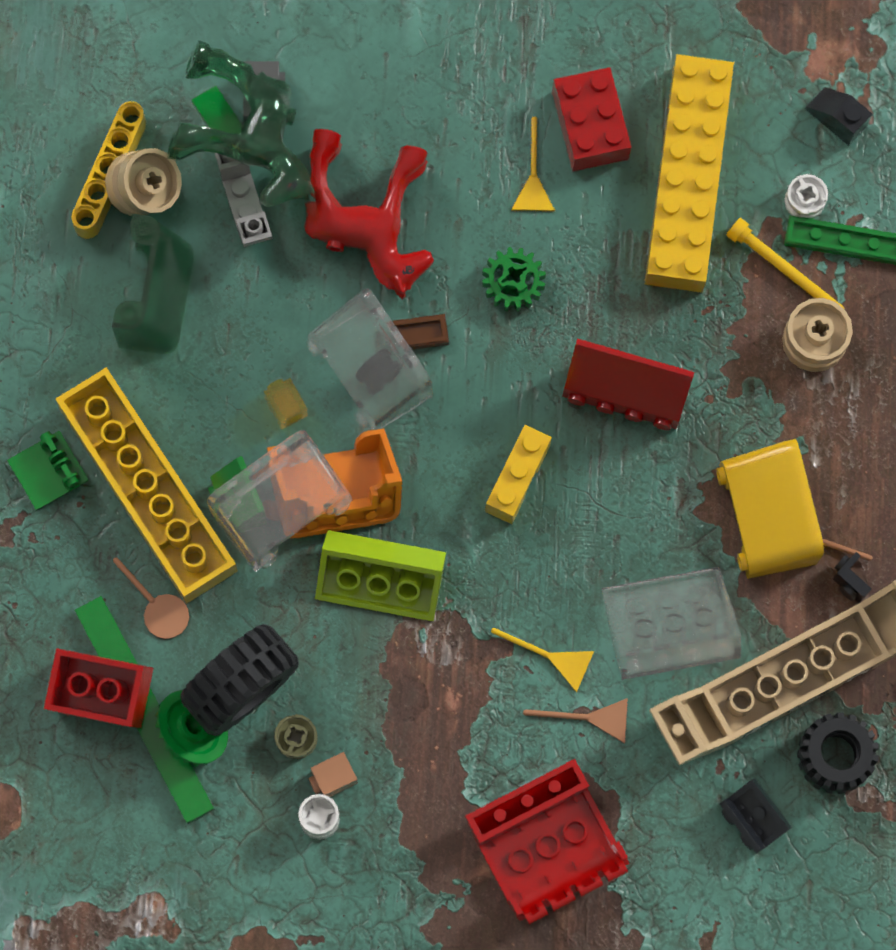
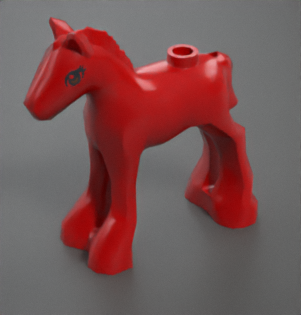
M315 129L312 139L313 147L310 153L311 177L309 188L311 189L310 195L316 201L304 203L307 211L304 225L305 232L312 239H318L327 243L326 248L330 251L343 252L344 247L367 251L368 260L379 283L389 290L393 289L397 296L404 299L406 291L410 290L412 284L434 263L431 252L427 250L402 255L397 250V240L401 229V202L404 191L408 184L424 173L428 162L426 161L428 152L415 146L406 145L400 147L398 159L391 172L386 196L379 208L367 205L342 207L328 188L326 178L328 166L340 153L342 147L340 143L341 135L332 130Z

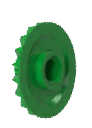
M182 690L175 691L158 705L159 710L155 714L158 721L155 727L160 730L159 739H164L166 742L165 749H171L174 752V758H183L184 764L193 762L195 766L200 764L207 765L218 759L225 751L228 742V730L218 736L207 734L182 704Z

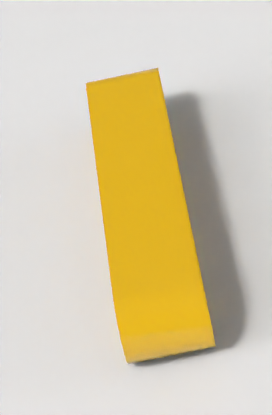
M125 102L118 109L73 209L72 223L75 232L82 238H93L99 233L112 205L106 192V174L102 170L110 166L118 156L126 152L136 151L146 128L144 111L137 102ZM130 115H137L139 117L133 123L125 121ZM123 140L128 142L123 148L114 147L117 141ZM95 192L105 193L100 200L90 198ZM85 217L93 219V222L88 226H81L79 224L80 220Z

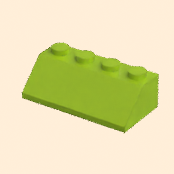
M327 530L321 552L315 599L434 622L446 552Z

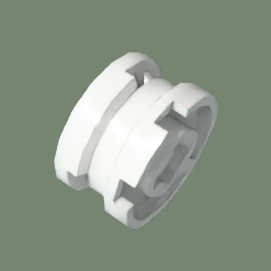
M805 174L796 177L790 183L785 195L784 202L787 211L792 216L816 218L821 214L827 202V186L815 175Z

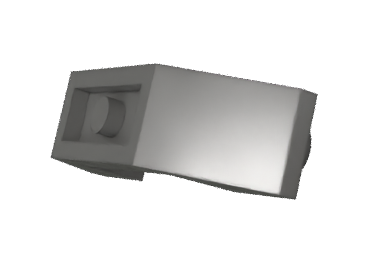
M241 138L212 145L225 193L243 246L246 247L273 239L265 212L262 210Z

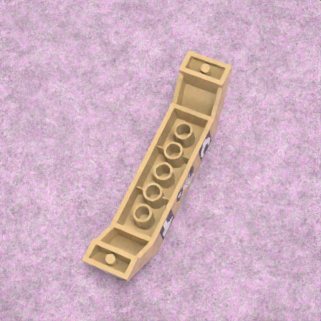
M896 580L856 606L702 687L678 696L676 695L651 708L649 711L678 764L682 765L725 748L895 657Z

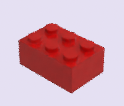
M608 67L554 79L552 94L572 172L629 160L632 147L611 68Z
M56 648L44 709L142 728L154 667Z

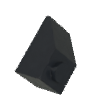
M826 87L805 108L848 146L864 131L873 115L853 96Z

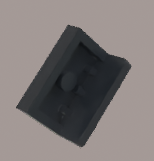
M755 778L720 803V806L723 808L721 811L723 817L729 824H735L741 832L740 838L744 845L756 853L764 850L792 828Z

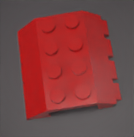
M575 759L465 816L475 841L507 903L518 920L526 919L528 924L548 915L546 910L548 906H551L553 911H556L575 901L576 898L573 893L578 891L582 897L603 886L601 878L605 877L608 882H611L628 873L626 865L629 864L628 856L621 843L615 841L588 790L589 784Z

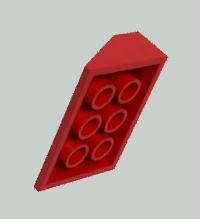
M577 338L562 397L568 398L567 401L575 405L583 406L586 403L596 406L598 411L606 414H613V412L624 414L626 419L634 422L649 421L654 423L653 425L656 428L662 430L677 429L694 372Z

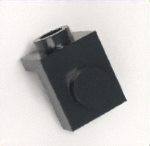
M856 552L851 558L845 555L834 567L838 572L833 580L841 586L840 591L846 598L851 601L855 599L860 603L872 588L851 570L861 557Z

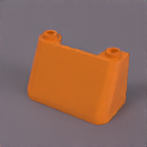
M384 428L361 433L355 440L353 450L298 458L296 450L292 446L278 445L267 447V461L283 533L286 537L301 538L325 534L327 530L337 532L384 524L393 521L400 514L402 478Z

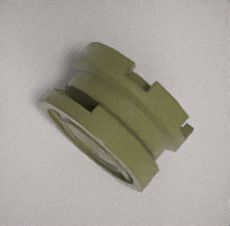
M295 714L286 716L279 722L275 729L274 738L277 748L283 755L291 759H301L313 752L317 746L318 735L316 727L310 719L303 715Z

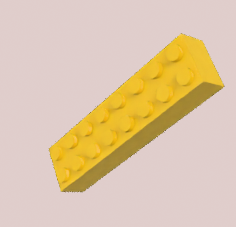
M676 54L645 285L703 293L707 279L734 62Z
M107 367L55 399L62 414L186 604L238 572L236 563Z

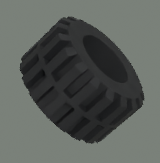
M837 712L835 715H831V713L824 715L821 719L818 718L813 722L800 739V748L797 751V758H800V763L798 764L800 771H805L806 775L804 778L807 781H813L815 783L813 787L818 790L824 788L826 789L825 792L830 794L834 791L838 792V794L846 793L848 790L852 791L864 783L875 770L874 766L879 758V755H876V751L879 749L878 742L874 743V732L872 730L868 731L865 728L868 725L863 720L861 722L856 721L857 716L850 714L847 717L841 712ZM839 737L851 745L854 751V763L850 768L837 770L830 767L824 761L821 754V745L825 739Z

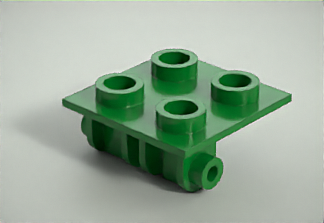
M50 431L43 433L40 436V442L7 460L36 511L89 481L60 431L51 434Z

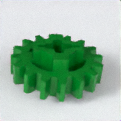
M508 247L506 255H503L498 250L496 252L497 260L492 258L487 260L489 268H483L482 275L486 279L482 280V287L489 288L486 291L487 298L495 297L494 306H498L502 302L504 303V311H508L510 305H514L516 311L520 312L521 304H525L528 308L532 306L531 298L539 301L541 296L539 291H544L545 283L541 280L545 279L546 272L538 271L542 267V262H533L534 253L531 252L526 257L523 255V248L520 247L518 253H513L512 248ZM498 269H500V273L502 276L499 277L495 282V273ZM509 276H512L514 279L519 278V282L516 283L514 280L508 281ZM533 277V285L531 289L528 290L526 282H528L530 278Z

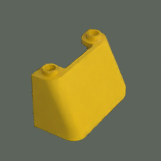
M797 440L783 441L721 461L720 467L716 468L719 485H725V488L730 491L743 544L742 553L737 554L740 571L746 572L747 579L818 564L824 554V545Z

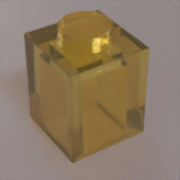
M291 378L285 381L278 379L267 386V390L264 391L265 400L281 429L308 416L307 407Z

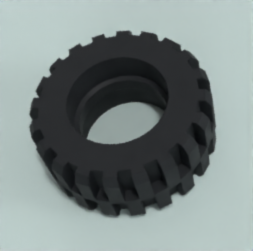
M266 624L258 625L253 630L245 633L241 638L235 640L199 671L186 685V688L182 690L181 702L207 734L213 736L221 735L252 713L293 675L299 666L298 657L273 627Z

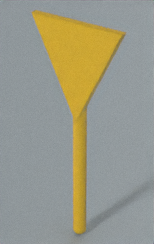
M535 116L531 119V174L511 209L513 211H555L537 176V118Z
M491 629V633L548 658L575 692H577L594 651L549 653L501 630Z

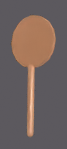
M114 558L113 562L150 602L146 606L144 613L145 625L149 632L162 639L175 638L182 634L189 622V611L184 601L170 594L159 595L154 598L118 558Z

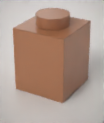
M344 752L310 768L313 776L309 777L308 780L315 794L321 793L331 797L358 784Z

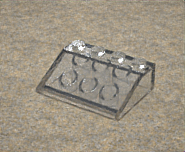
M720 567L602 588L614 653L622 680L741 658V634Z

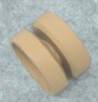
M156 148L126 152L118 156L108 167L105 178L106 192L111 203L120 212L130 216L161 213L169 209L179 198L182 187L181 172L175 160L166 152Z
M815 298L799 304L791 313L782 336L783 349L787 357L800 369L810 372L825 371L835 366L843 357L850 344L853 333L851 319L845 309L835 301Z

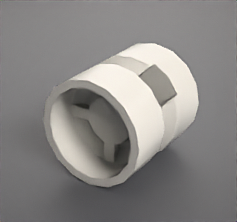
M322 794L311 795L300 805L298 813L300 825L304 833L309 837L318 840L327 839L338 829L340 822L338 807L330 797Z

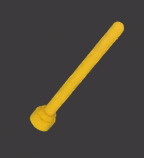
M741 217L726 234L735 243L738 241L741 244L743 242L813 298L835 301L844 308L829 294L751 233L753 230L749 228L750 224Z

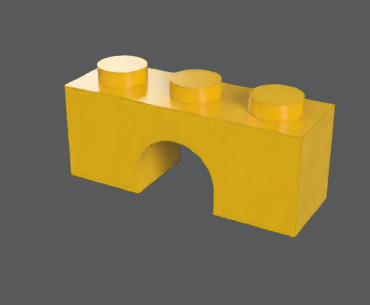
M524 425L488 498L485 508L486 513L513 524L525 499L528 487L535 473L538 472L550 447L551 436Z

